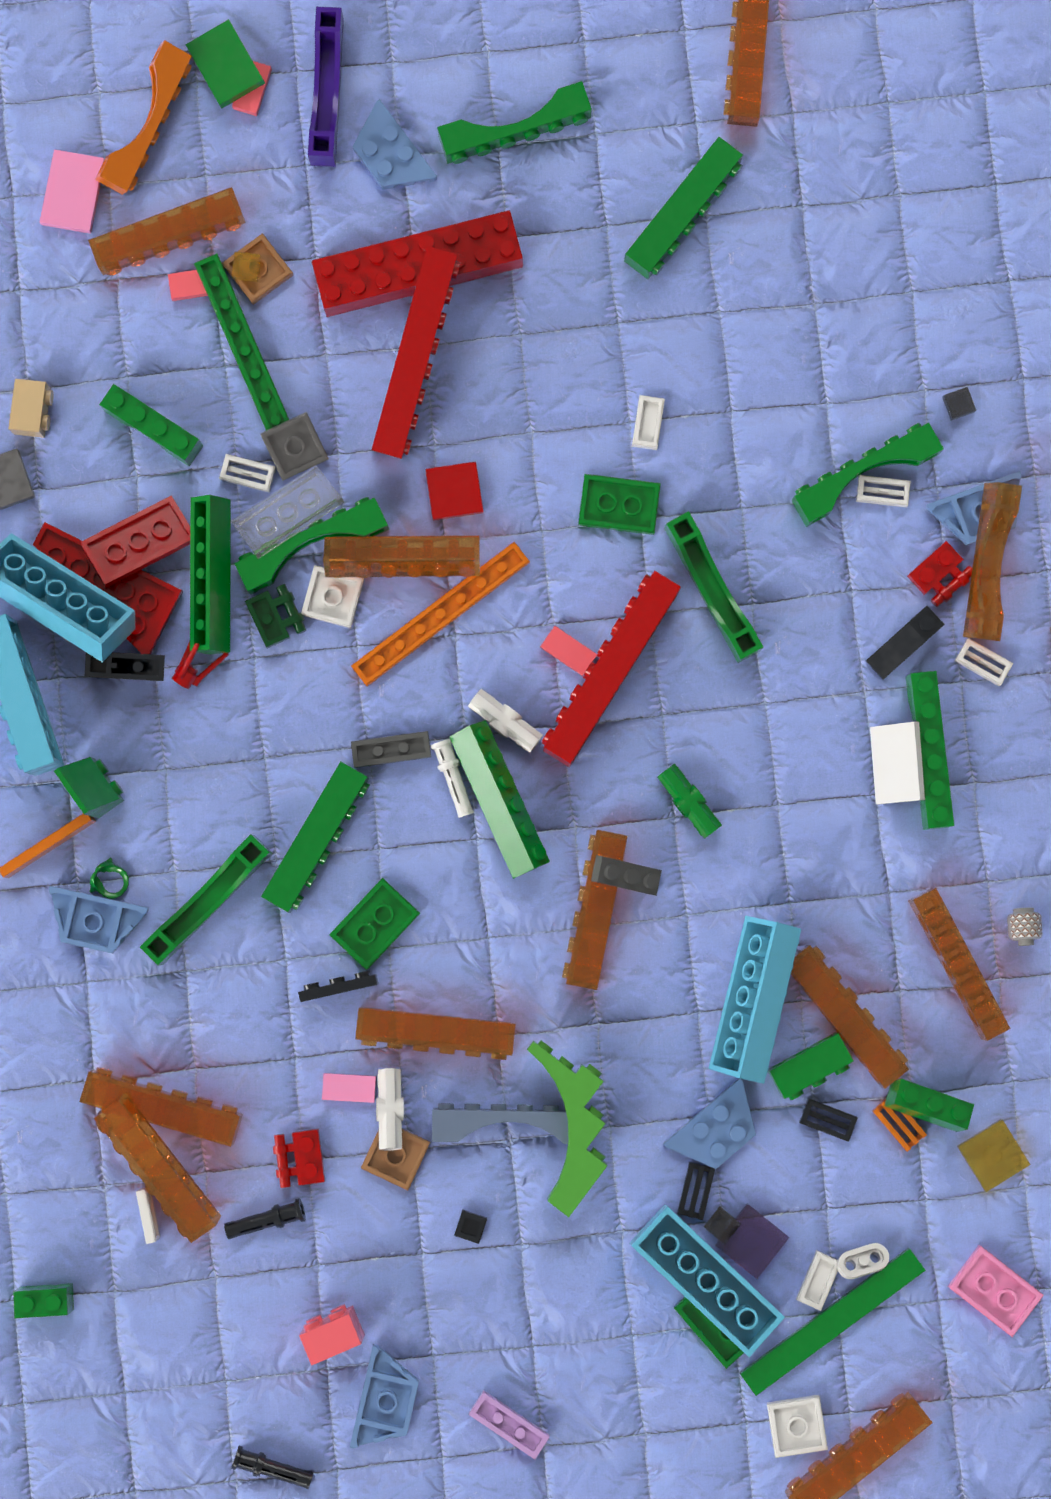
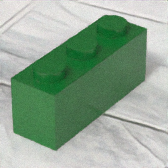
M834 1032L768 1069V1073L781 1097L784 1099L789 1097L790 1100H794L804 1094V1088L810 1085L813 1088L820 1086L827 1081L826 1076L833 1072L839 1075L850 1069L848 1064L854 1061L839 1033Z
M904 1079L891 1081L884 1105L887 1108L955 1132L968 1130L974 1108L972 1103Z

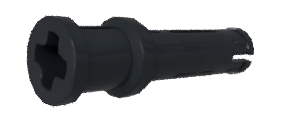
M298 1198L293 1203L283 1206L277 1204L269 1211L236 1221L224 1223L226 1236L230 1240L273 1226L283 1228L287 1223L298 1220L304 1222L306 1221L304 1206L301 1199Z
M240 1445L231 1468L233 1470L239 1468L252 1472L255 1477L260 1476V1474L306 1489H309L314 1473L268 1459L262 1452L256 1454L244 1450L243 1446Z

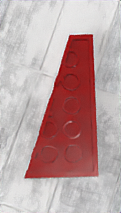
M44 522L33 545L45 555L135 610V630L126 639L141 654H151L183 591L142 570L105 588L80 545L82 540Z

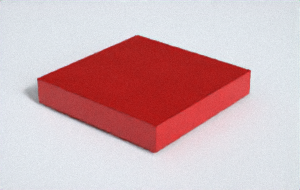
M476 462L425 469L433 521L483 513Z

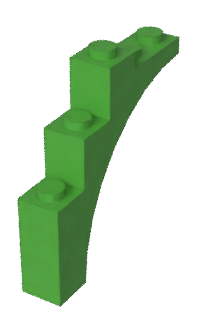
M533 1040L527 1050L543 1064L555 1081L564 1101L568 1118V1146L565 1163L547 1201L567 1217H570L607 1167V1163L603 1161L606 1158L605 1155L594 1147L591 1151L587 1149L606 1124L601 1119L604 1115L592 1105L589 1109L585 1107L604 1081L599 1078L602 1073L591 1064L587 1067L581 1064L577 1071L574 1072L572 1070L574 1065L563 1056L558 1060L551 1054L553 1049L542 1040L539 1043Z

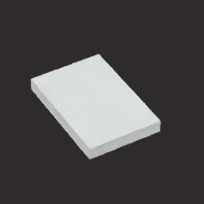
M919 722L870 727L876 804L925 800Z

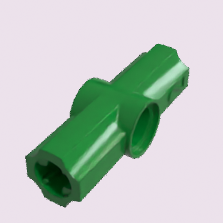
M676 764L670 766L657 777L673 798L672 801L685 818L691 821L704 839L722 826L706 805L707 801L693 784L689 783Z

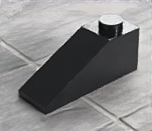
M926 606L872 654L866 662L883 680L945 624Z
M86 652L84 677L164 681L165 655L112 652L101 662Z

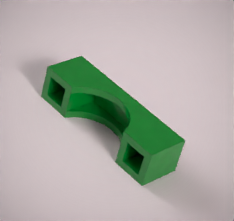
M115 384L111 386L99 404L107 414L124 425L142 433L187 466L191 465L203 447V444L197 437Z

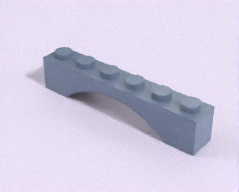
M438 1103V1108H433L432 1142H459L465 1136L481 1127L495 1123L518 1122L539 1127L554 1135L563 1144H568V1118L566 1110H559V1105H543V1110H533V1105L526 1104L517 1105V1109H506V1104H491V1109H480V1104H465L464 1108H454L453 1103Z

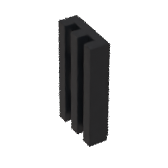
M807 1098L799 1123L849 1142L858 1117ZM815 1106L849 1119L850 1123L848 1125L811 1111V1107ZM808 1115L846 1129V1134L808 1121Z
M689 1162L677 1214L703 1220L715 1168ZM693 1169H698L689 1210H685L684 1207ZM706 1171L708 1174L699 1212L697 1213L694 1212L703 1173Z

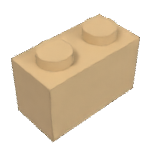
M15 379L8 428L14 435L45 437V431H48L50 428V416L47 415L48 407L52 406L54 398L53 390H51L46 382Z

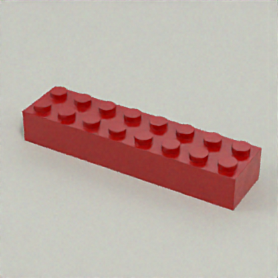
M510 210L311 260L326 317L413 296L427 246L457 254L456 261L461 263L456 280L451 278L449 286L523 268V257Z
M430 246L426 247L372 445V451L402 459L403 454L408 455L412 442V440L407 439L409 429L415 430L419 415L414 414L416 404L422 405L426 391L421 388L423 379H429L433 365L428 363L430 354H436L440 340L435 338L437 329H443L447 314L442 312L443 305H449L454 289L449 287L451 278L456 280L461 263L456 261L457 254Z
M655 570L651 576L645 575L637 590L640 592L638 598L632 596L625 607L624 613L627 614L624 620L619 618L611 630L610 635L613 636L611 641L605 640L597 652L599 660L596 664L591 662L583 676L585 679L582 686L577 684L571 693L569 700L572 703L569 708L563 706L556 717L557 727L555 730L550 728L542 740V744L545 745L543 752L570 768L677 597L681 586Z

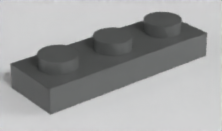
M428 731L351 741L354 768L431 758Z
M596 855L591 881L657 896L662 870Z

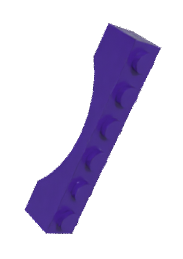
M316 6L314 92L308 141L310 166L336 167L344 26L342 8Z

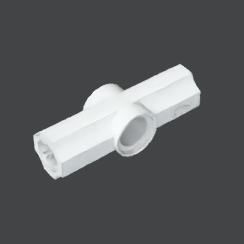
M482 689L479 690L468 705L471 710L489 722V726L505 738L509 737L529 753H531L543 737V734L522 720V716L506 704L502 705Z
M378 1069L376 1121H379V1150H401V1121L404 1118L403 1097H401V1069Z

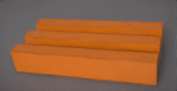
M885 1099L872 1112L904 1150L908 1152L913 1145H916L927 1134L912 1116L900 1112L918 1133L914 1136L895 1112L884 1106ZM883 1108L908 1136L909 1142L906 1143L880 1112Z

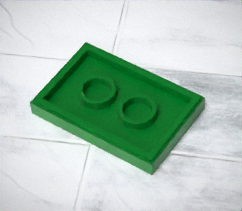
M229 19L185 44L221 109L265 84Z
M584 474L578 526L654 535L661 483Z
M382 878L329 935L363 968L368 970L420 915V912Z
M686 1297L673 1307L726 1369L744 1354L737 1345Z

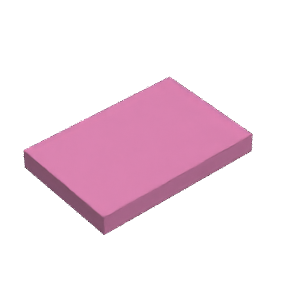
M54 149L40 217L41 225L91 234L101 183L96 181L95 178L105 160L104 158Z
M978 1245L947 1286L1011 1337L1015 1335L1044 1296L981 1245Z

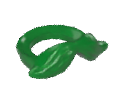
M109 858L96 867L95 872L90 878L89 892L93 893L96 891L109 899L120 897L126 892L129 885L127 872L113 864L112 858ZM106 871L119 873L124 880L122 889L116 893L108 892L97 877V874L99 872L105 873Z

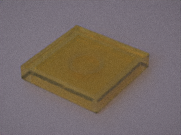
M999 1119L957 1146L985 1192H988L1031 1165L1003 1119Z

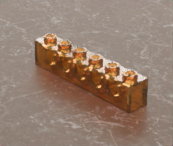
M931 888L909 899L908 902L981 1040L988 1041L1011 1029L937 888Z

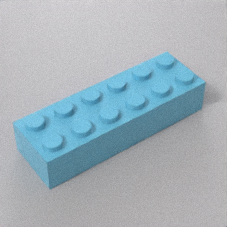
M12 533L0 543V598L101 662L135 630V610Z
M7 614L0 615V701L2 704L0 705V714L2 719L8 722L10 730H7V736L11 745L16 746L18 754L15 755V760L20 770L23 769L25 773L37 776L65 765L18 623Z
M745 916L708 1069L740 1079L765 1083L772 1049L775 1045L778 1024L781 1020L784 999L787 995V987L793 969L796 949L800 940V928Z
M665 1204L629 1243L748 1357L756 1351L785 1318Z

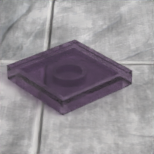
M747 1203L715 1246L758 1279L789 1239V1236Z

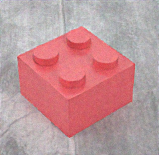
M345 1304L332 1309L330 1311L331 1314L325 1318L318 1315L306 1321L307 1324L303 1326L304 1328L299 1336L311 1366L362 1344L365 1334L353 1305L346 1308Z

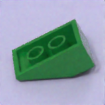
M88 757L54 770L84 815L100 818L124 801L121 797L123 790L115 780L111 782L107 777L106 773L109 771L101 759L96 761L95 758Z

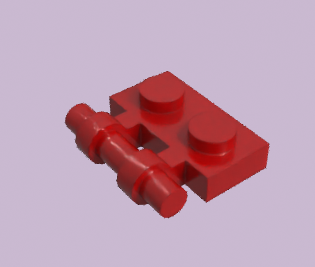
M945 541L907 577L924 595L930 589H933L936 595L931 599V602L938 607L944 601L948 602L953 597L952 594L961 586L965 587L970 582L969 579L976 572L971 566L960 571L956 566L964 559ZM949 573L954 579L944 587L939 581Z
M319 1129L292 1132L293 1143L285 1144L284 1134L274 1135L275 1146H273V1154L277 1156L278 1169H276V1177L280 1180V1188L291 1187L290 1176L297 1175L298 1186L325 1182ZM294 1151L296 1166L288 1167L287 1152Z

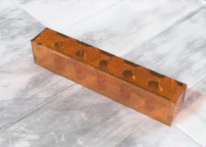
M737 0V2L733 1L731 17H736L735 26L730 27L729 41L734 42L733 50L728 52L727 66H732L731 75L726 76L725 90L730 91L729 99L724 100L723 115H728L727 124L754 127L758 125L769 0Z
M231 187L89 239L88 241L99 270L103 275L111 276L120 273L122 268L130 265L132 267L140 266L149 258L164 257L170 253L169 251L176 248L186 249L192 246L195 241L213 239L217 236V233L222 231H235L241 227V224L246 222Z
M480 536L325 537L323 559L325 577L480 576Z
M596 830L595 835L590 834L587 850H592L590 861L585 860L582 875L587 876L585 886L580 885L577 901L582 902L580 912L575 911L572 923L573 927H577L575 937L569 938L567 952L572 953L570 963H564L562 978H566V984L593 990L598 988L617 887L592 882L591 878L596 855L623 861L628 837L626 835Z
M806 945L795 954L791 971L792 977L835 1031L839 1033L843 1041L879 1086L886 1089L909 1070L905 1064L908 1062L907 1058L899 1049L894 1051L889 1044L891 1041L889 1035L882 1028L878 1030L872 1023L875 1020L873 1015L867 1008L861 1009L856 1003L858 997L850 987L845 989L839 982L842 977L833 966L828 968L823 962L826 957L817 946L812 948L811 945Z
M359 1007L355 1039L361 1040V1045L376 1046L377 1042L387 1043V1048L402 1049L404 1044L413 1045V1050L428 1052L429 1047L439 1048V1053L455 1054V1050L465 1051V1056L481 1057V1053H491L492 1059L507 1060V1055L512 1056L516 1023Z
M97 1067V1070L88 1071L79 1101L81 1103L231 1147L235 1143L243 1116L242 1113L237 1112V1107L223 1104L222 1108L212 1105L213 1100L204 1097H198L197 1100L187 1098L188 1093L173 1089L172 1093L162 1090L163 1086L160 1084L147 1082V1085L137 1083L138 1078L125 1074H122V1078L112 1075V1070Z
M126 1092L99 1111L94 1118L98 1129L103 1134H107L113 1142L115 1151L123 1155L128 1161L130 1170L142 1179L147 1192L151 1196L156 1197L161 1204L162 1211L174 1220L179 1233L183 1237H187L192 1243L217 1225L221 1218L220 1213Z
M909 1392L905 1395L903 1393L897 1395L891 1401L892 1405L885 1411L879 1410L870 1418L871 1422L864 1428L862 1426L856 1428L849 1435L850 1439L843 1445L838 1443L831 1448L829 1456L823 1461L817 1460L808 1468L809 1472L800 1478L798 1476L791 1480L787 1485L788 1489L785 1490L788 1499H839L933 1422Z

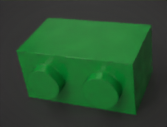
M73 1283L19 1287L13 1291L14 1319L70 1314L74 1310Z

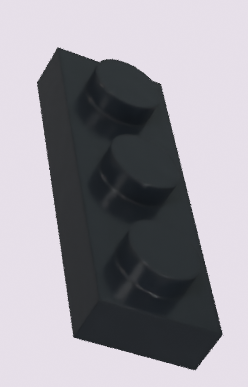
M369 970L354 974L355 979L345 981L344 976L329 979L330 985L322 987L319 986V982L303 985L304 991L298 992L300 1002L378 985L377 974L371 975Z

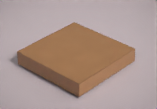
M263 233L222 263L253 305L294 276L293 272Z
M402 1128L401 1150H379L378 1130L361 1169L405 1190H409L430 1141Z

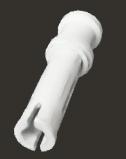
M447 739L430 745L431 749L435 750L439 762L438 770L444 773L458 818L474 813L458 769L461 762L455 756L451 740Z

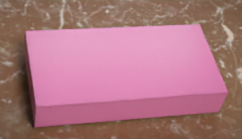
M323 1073L322 1100L375 1102L376 1076Z

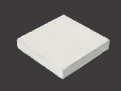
M314 565L301 614L305 617L351 628L364 578Z
M819 1395L767 1402L775 1458L828 1450Z

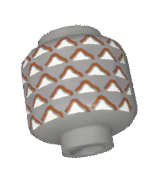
M1034 908L1013 909V913L1008 915V936L1010 940L1018 941V946L1034 945V940L1042 937L1041 915L1038 912H1034Z

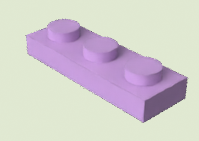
M484 1390L469 1412L471 1417L533 1459H536L550 1437L548 1433Z

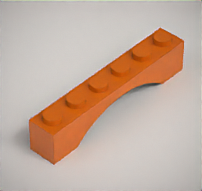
M166 40L159 45L149 65L152 99L146 122L139 134L128 145L105 157L95 178L96 181L122 195L128 190L132 191L138 181V177L135 174L139 167L143 168L149 157L146 151L149 145L154 146L160 132L156 130L160 122L164 124L169 116L170 110L167 107L170 101H175L180 93L181 87L178 84L181 78L185 79L192 67L189 64L192 57L190 54Z

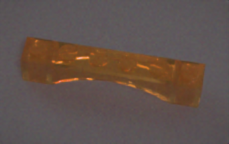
M1000 482L984 483L963 637L990 641L1001 640L1004 619L1000 595L1001 565L1008 534L1019 512L1022 486Z

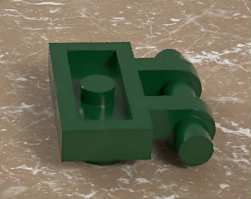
M286 584L276 587L279 597L272 599L269 591H265L245 601L267 649L290 639L287 628L294 626L297 635L306 631L303 623L305 619L301 613H298L293 602L295 600L293 593L288 591ZM283 605L289 615L284 620L281 619L277 610L278 607Z

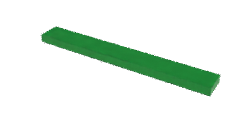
M218 254L194 263L265 429L269 430L288 421V415Z
M907 1248L888 1262L882 1270L873 1273L742 1370L740 1375L755 1396H757L926 1270L911 1249Z

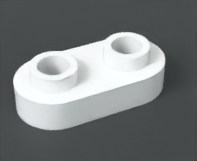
M872 1243L846 1251L837 1261V1270L846 1279H856L878 1272L889 1262L888 1250L879 1243ZM870 1255H876L878 1262H872ZM846 1262L852 1263L854 1270H848Z

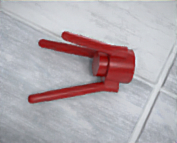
M189 641L172 679L186 689H189L192 684L197 687L205 676L228 657L229 653H223L197 676L198 670L190 664L199 648V644H194L190 651Z

